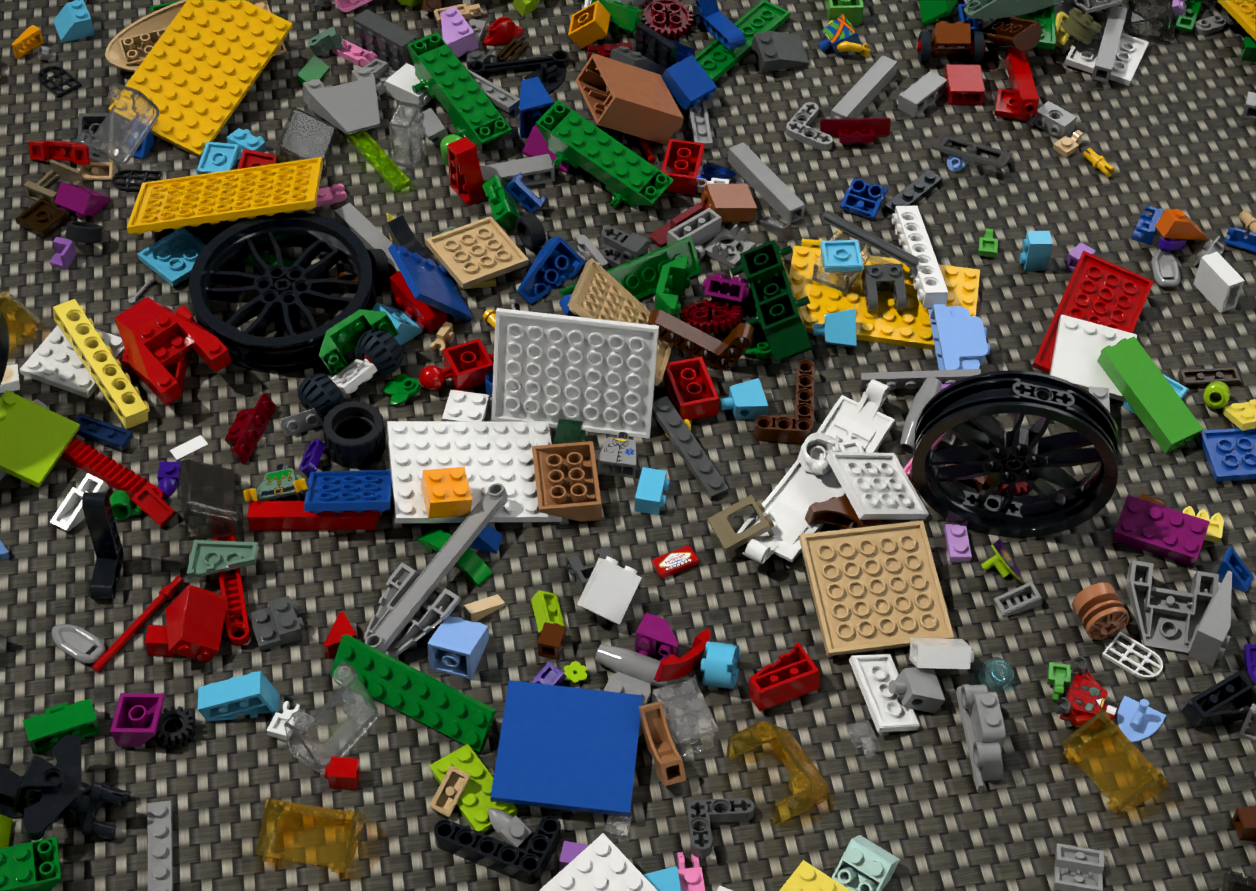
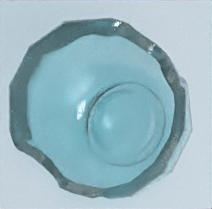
M993 657L980 666L977 675L979 682L987 684L991 690H1003L1012 683L1014 671L1007 661L999 657Z

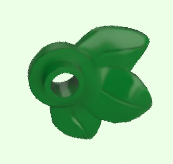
M766 338L760 339V342H755L753 345L751 344L745 354H755L758 359H767L772 353Z
M398 374L394 376V381L386 383L381 391L384 394L392 395L390 406H395L406 402L409 397L417 395L420 390V384L418 380L409 378L406 374Z

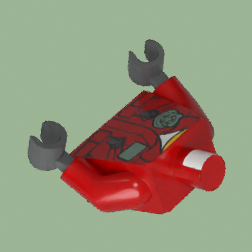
M1082 656L1075 658V662L1070 665V669L1073 672L1079 673L1075 675L1067 697H1062L1056 701L1058 706L1055 707V713L1060 714L1059 719L1069 721L1074 727H1095L1099 716L1113 720L1117 708L1105 704L1108 692L1093 678L1088 669H1085L1087 661Z

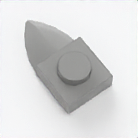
M488 809L489 819L493 828L508 844L518 847L532 833L516 815L512 817L502 810Z

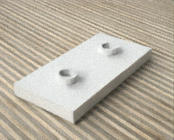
M891 654L851 655L849 662L877 732L918 730L920 724L914 710L905 708L902 705L899 694H891L889 692L890 681L896 680L899 676Z

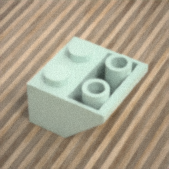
M858 835L850 840L832 879L850 891H882L891 879L900 859L863 836Z

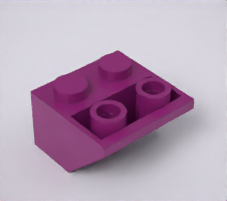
M645 613L636 630L635 652L663 661L671 654L678 657V641L666 619Z

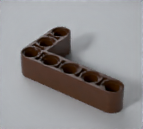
M659 309L650 312L647 325L659 326V339L694 357L702 356L705 363L719 370L730 369L751 346L754 328L750 324L740 323L722 342Z
M802 359L797 363L794 417L758 416L754 424V437L756 440L761 442L803 444L806 438L812 434L815 365L811 360Z

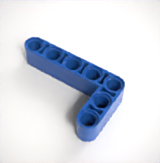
M696 0L703 26L728 50H733L746 44L742 31L719 11L716 0Z

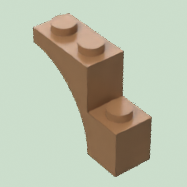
M658 701L639 706L646 749L654 757L657 778L664 786L687 781L683 759L672 740L663 704Z

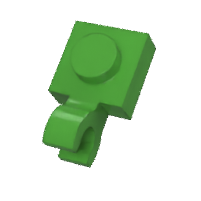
M986 228L984 237L979 238L978 256L996 258L998 239H993V229Z
M1049 662L1047 684L1054 685L1052 701H1057L1062 698L1064 687L1069 688L1071 669L1070 665Z

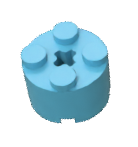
M707 641L705 648L707 656L702 658L701 671L704 672L702 685L727 689L735 688L739 674L737 661H740V647L734 644Z

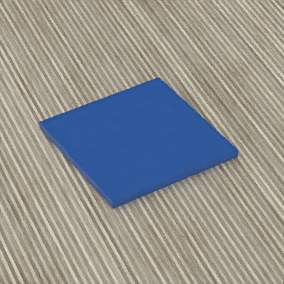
M509 680L490 801L630 817L640 726L639 706H642L643 695Z

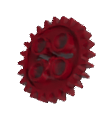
M651 0V2L646 1V5H642L644 12L641 22L663 37L666 36L669 40L670 36L676 39V35L682 37V33L686 35L687 31H690L693 26L694 15H692V10H689V6H684L685 2L679 3V0ZM665 8L667 9V22H668V27H666V13H665Z
M712 298L710 301L704 299V302L698 300L697 304L690 303L691 306H685V309H682V313H680V318L683 322L703 332H708V334L714 331L719 333L720 330L726 332V328L733 329V326H737L738 323L742 322L741 319H743L742 306H739V303L735 304V301L729 302V299L722 301V298L718 300Z

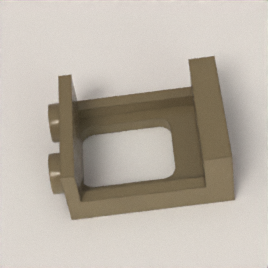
M51 159L49 161L51 170L36 184L27 181L24 184L27 199L37 202L42 198L60 208L61 205L54 203L57 192L47 189V187L58 178L75 185L83 186L84 184L81 171Z
M752 495L708 518L715 535L729 559L737 556L736 548L751 541V539L765 532H768L770 537L774 536L771 529L774 526L769 515L764 516L762 513L765 511L760 500L755 501ZM752 506L760 522L741 533H735L728 522L729 517Z

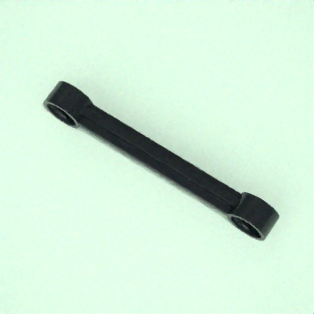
M557 50L552 53V56L489 64L475 60L468 64V69L484 77L487 73L540 67L541 63H546L547 66L556 65L558 68H566L569 65V54L564 50Z

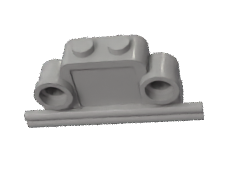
M962 684V686L957 687L956 696L977 793H982L983 781L1002 780L1003 762L1001 752L1005 741V726L996 692H988L985 684Z

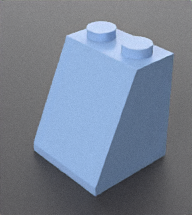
M448 616L443 620L428 642L430 669L472 680L489 640L488 626L480 622H471L460 617Z

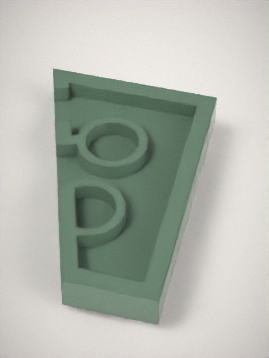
M194 540L187 569V578L190 579L255 565L259 549L258 542Z

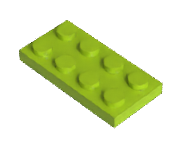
M469 744L429 765V771L439 784H441L450 765L471 775L456 807L473 830L484 834L493 828L489 819V808L502 810L512 817L517 814V808L514 804L490 801L493 776Z

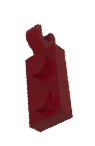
M631 42L597 45V48L590 45L587 46V50L592 53H587V58L589 60L593 53L610 58L611 49L619 48V46H626L631 51H633Z

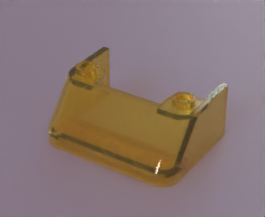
M759 722L728 737L726 756L728 760L761 744L769 743L791 774L788 786L792 795L774 803L772 818L774 826L827 800L829 785L788 729L768 722Z

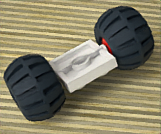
M375 328V331L373 329L366 331L357 343V352L361 360L355 359L331 379L324 374H313L307 377L300 384L297 393L303 407L306 410L314 408L324 422L323 419L330 410L345 402L342 393H353L362 382L370 380L374 373L384 376L395 372L401 366L404 354L397 340L387 330L381 329L379 331Z

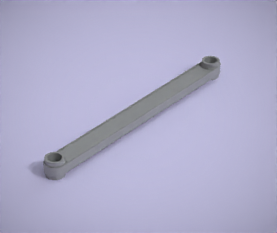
M495 483L489 486L488 492L376 630L365 639V644L386 654L387 648L500 507L507 503L508 494L502 484Z

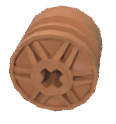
M1101 582L1084 588L1075 596L1072 602V607L1079 620L1082 621L1081 623L1089 638L1094 640L1109 638L1124 629L1130 619L1114 587L1109 583Z

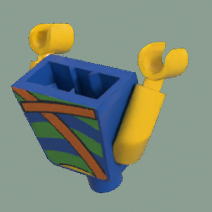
M843 14L835 20L828 22L827 26L822 30L825 39L817 43L822 52L831 48L835 54L854 51L860 52L863 57H868L871 52L867 43L861 45L858 33Z

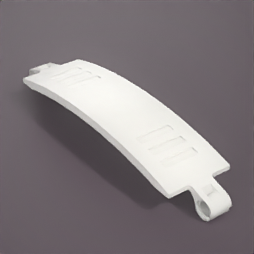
M872 379L866 392L863 393L860 402L842 395L817 432L828 436L835 443L837 452H839V442L836 440L837 431H840L842 436H847L846 430L849 428L852 431L851 439H858L863 452L876 453L895 422V419L879 412L888 396L890 386ZM797 459L787 474L762 503L765 509L762 513L764 516L769 515L774 524L771 528L774 536L770 537L768 532H765L751 539L743 555L760 564H763L772 554L793 562L802 552L799 540L800 535L817 533L825 524L816 523L808 525L804 518L809 506L816 502L827 501L832 497L837 498L844 495L846 497L833 470L825 475L806 472ZM756 512L742 525L737 534L760 522Z

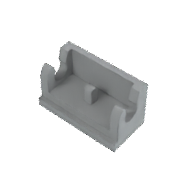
M432 108L414 116L429 141L438 137L436 141L432 142L433 146L441 144L442 139L448 136L446 128Z

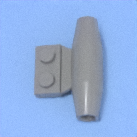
M927 377L914 397L904 422L900 441L901 449L907 452H914L915 428L918 417L932 397L940 392L942 383L939 379ZM948 430L939 441V444L951 448L956 435Z
M603 644L599 646L596 652L595 661L616 672L609 678L604 691L643 695L642 705L648 704L651 697L650 686L678 690L682 683L683 677L664 682L655 681L654 678L661 661L638 652Z

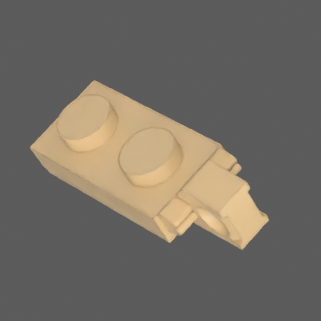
M466 3L454 5L464 19L481 16L479 4L470 6L466 5ZM454 6L434 10V17L438 25H441L440 13Z

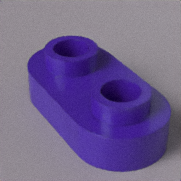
M1162 236L1159 238L1157 245L1160 246V250L1165 252H1171V250L1179 251L1184 249L1186 240L1164 238Z
M315 439L309 444L299 466V470L305 475L318 470L319 460L325 453V444L319 439Z

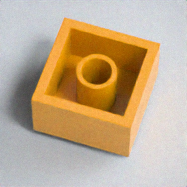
M599 0L572 15L568 36L580 50L592 45L598 39H603L608 32L610 13Z
M465 467L423 470L421 490L428 519L467 516L470 514L472 496Z

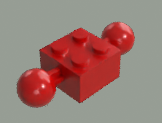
M480 338L443 349L445 368L440 369L434 365L426 366L420 372V384L425 389L431 391L439 389L443 385L444 380L451 378L458 391L485 384L486 374L493 371L494 351L493 354L488 355Z

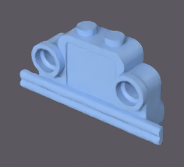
M933 304L932 308H928L939 370L979 369L986 355L990 354V344L986 341L987 328L983 326V321L979 317L970 316V312L965 307H947L944 304Z

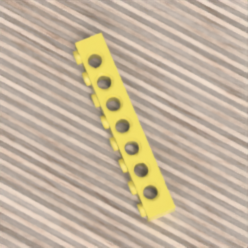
M75 299L54 306L53 315L55 322L125 429L148 421V412H150L148 403L141 399L138 388L133 387L128 373L123 372L120 361L113 357L110 346L105 345L102 334L95 330L92 319L87 318L84 307L79 305Z

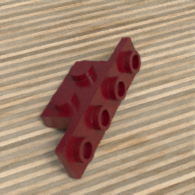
M890 118L820 120V131L832 137L838 136L839 142L845 145L852 143L870 144V142H875V136L890 135Z
M704 202L695 204L671 219L669 223L651 233L649 238L660 247L667 245V232L706 210Z
M266 393L261 395L255 408L243 409L237 413L236 419L229 428L225 438L228 445L235 444L232 453L242 464H247L276 409L275 403Z

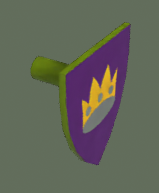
M998 539L991 545L996 555L981 564L982 568L987 571L995 566L1003 578L1011 572L1023 584L1024 581L1016 563L1002 541Z

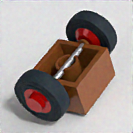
M941 21L936 23L931 34L929 31H921L919 40L916 43L919 62H929L931 54H965L967 50H970L971 61L980 63L986 49L983 32H973L971 36L970 24H966L963 21L956 23Z

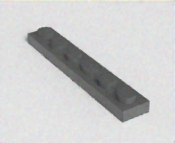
M665 396L654 401L652 414L708 498L712 500L728 493V486L668 397Z

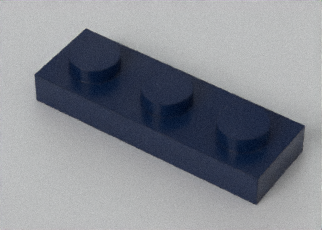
M79 414L74 421L80 424V429L76 435L122 451L134 437L133 432L83 414Z

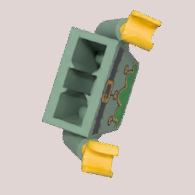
M280 464L276 467V471L264 475L263 482H261L257 489L250 488L244 490L245 502L250 500L303 501L302 491L308 490V482L301 475H296L294 469L289 468L285 464Z

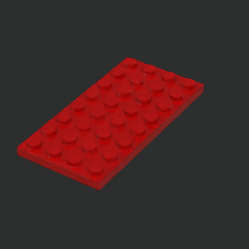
M1083 251L1032 367L1050 374L1061 314L1133 333L1154 281Z

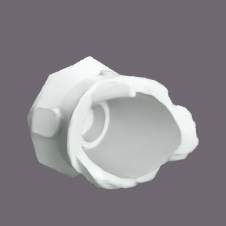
M816 432L806 438L797 459L804 471L816 475H825L832 470L826 456L829 452H837L835 443L828 436Z

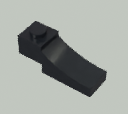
M403 215L385 223L395 245L399 247L404 246L412 253L416 252L425 259H431L426 248H423L411 231Z

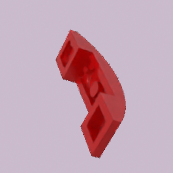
M67 141L28 142L31 160L46 161L52 159L72 161L74 164L90 165L89 149L84 144Z
M706 628L694 639L691 650L681 658L671 654L661 661L654 680L657 682L670 681L683 677L693 671L703 658L706 643L710 639L711 630Z

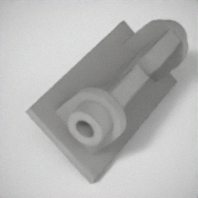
M1220 236L1206 242L1203 246L1205 250L1202 249L1195 257L1197 261L1194 263V267L1200 264L1201 257L1214 252H1218L1221 255L1224 252V245L1217 241Z
M314 408L282 418L279 421L285 438L322 426L323 423L322 418L319 417Z

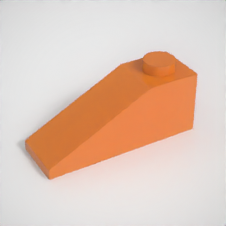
M1166 209L1155 225L1164 238L1207 240L1206 235L1199 226L1179 209Z

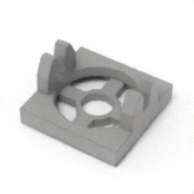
M736 224L731 231L724 228L704 250L705 255L731 268H735L741 263L740 253L755 248V243L747 240L745 228L738 232L739 227ZM725 239H730L733 241L731 244L721 243V241ZM739 244L743 246L742 252L737 251L736 247ZM727 248H732L734 251L729 253Z

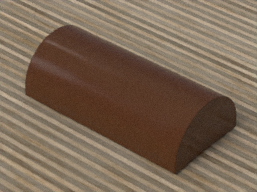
M1006 17L995 19L978 32H983L984 42L987 44L1028 51L1038 44L1041 38V25L1038 21Z

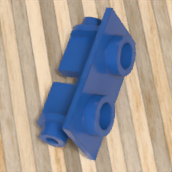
M1229 227L1224 243L1256 253L1255 233L1249 232V235L1245 236L1246 230Z

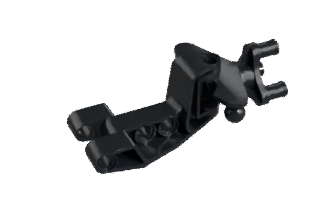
M67 735L51 749L57 762L56 766L34 755L24 776H19L0 764V814L9 818L24 817V829L26 836L30 840H40L44 836L45 830L52 823L71 814L78 815L83 835L90 837L95 835L113 840L117 826L97 821V814L103 801L117 806L121 804L127 806L131 792L111 787V784L105 782H95L92 786L82 782L81 740L77 736Z

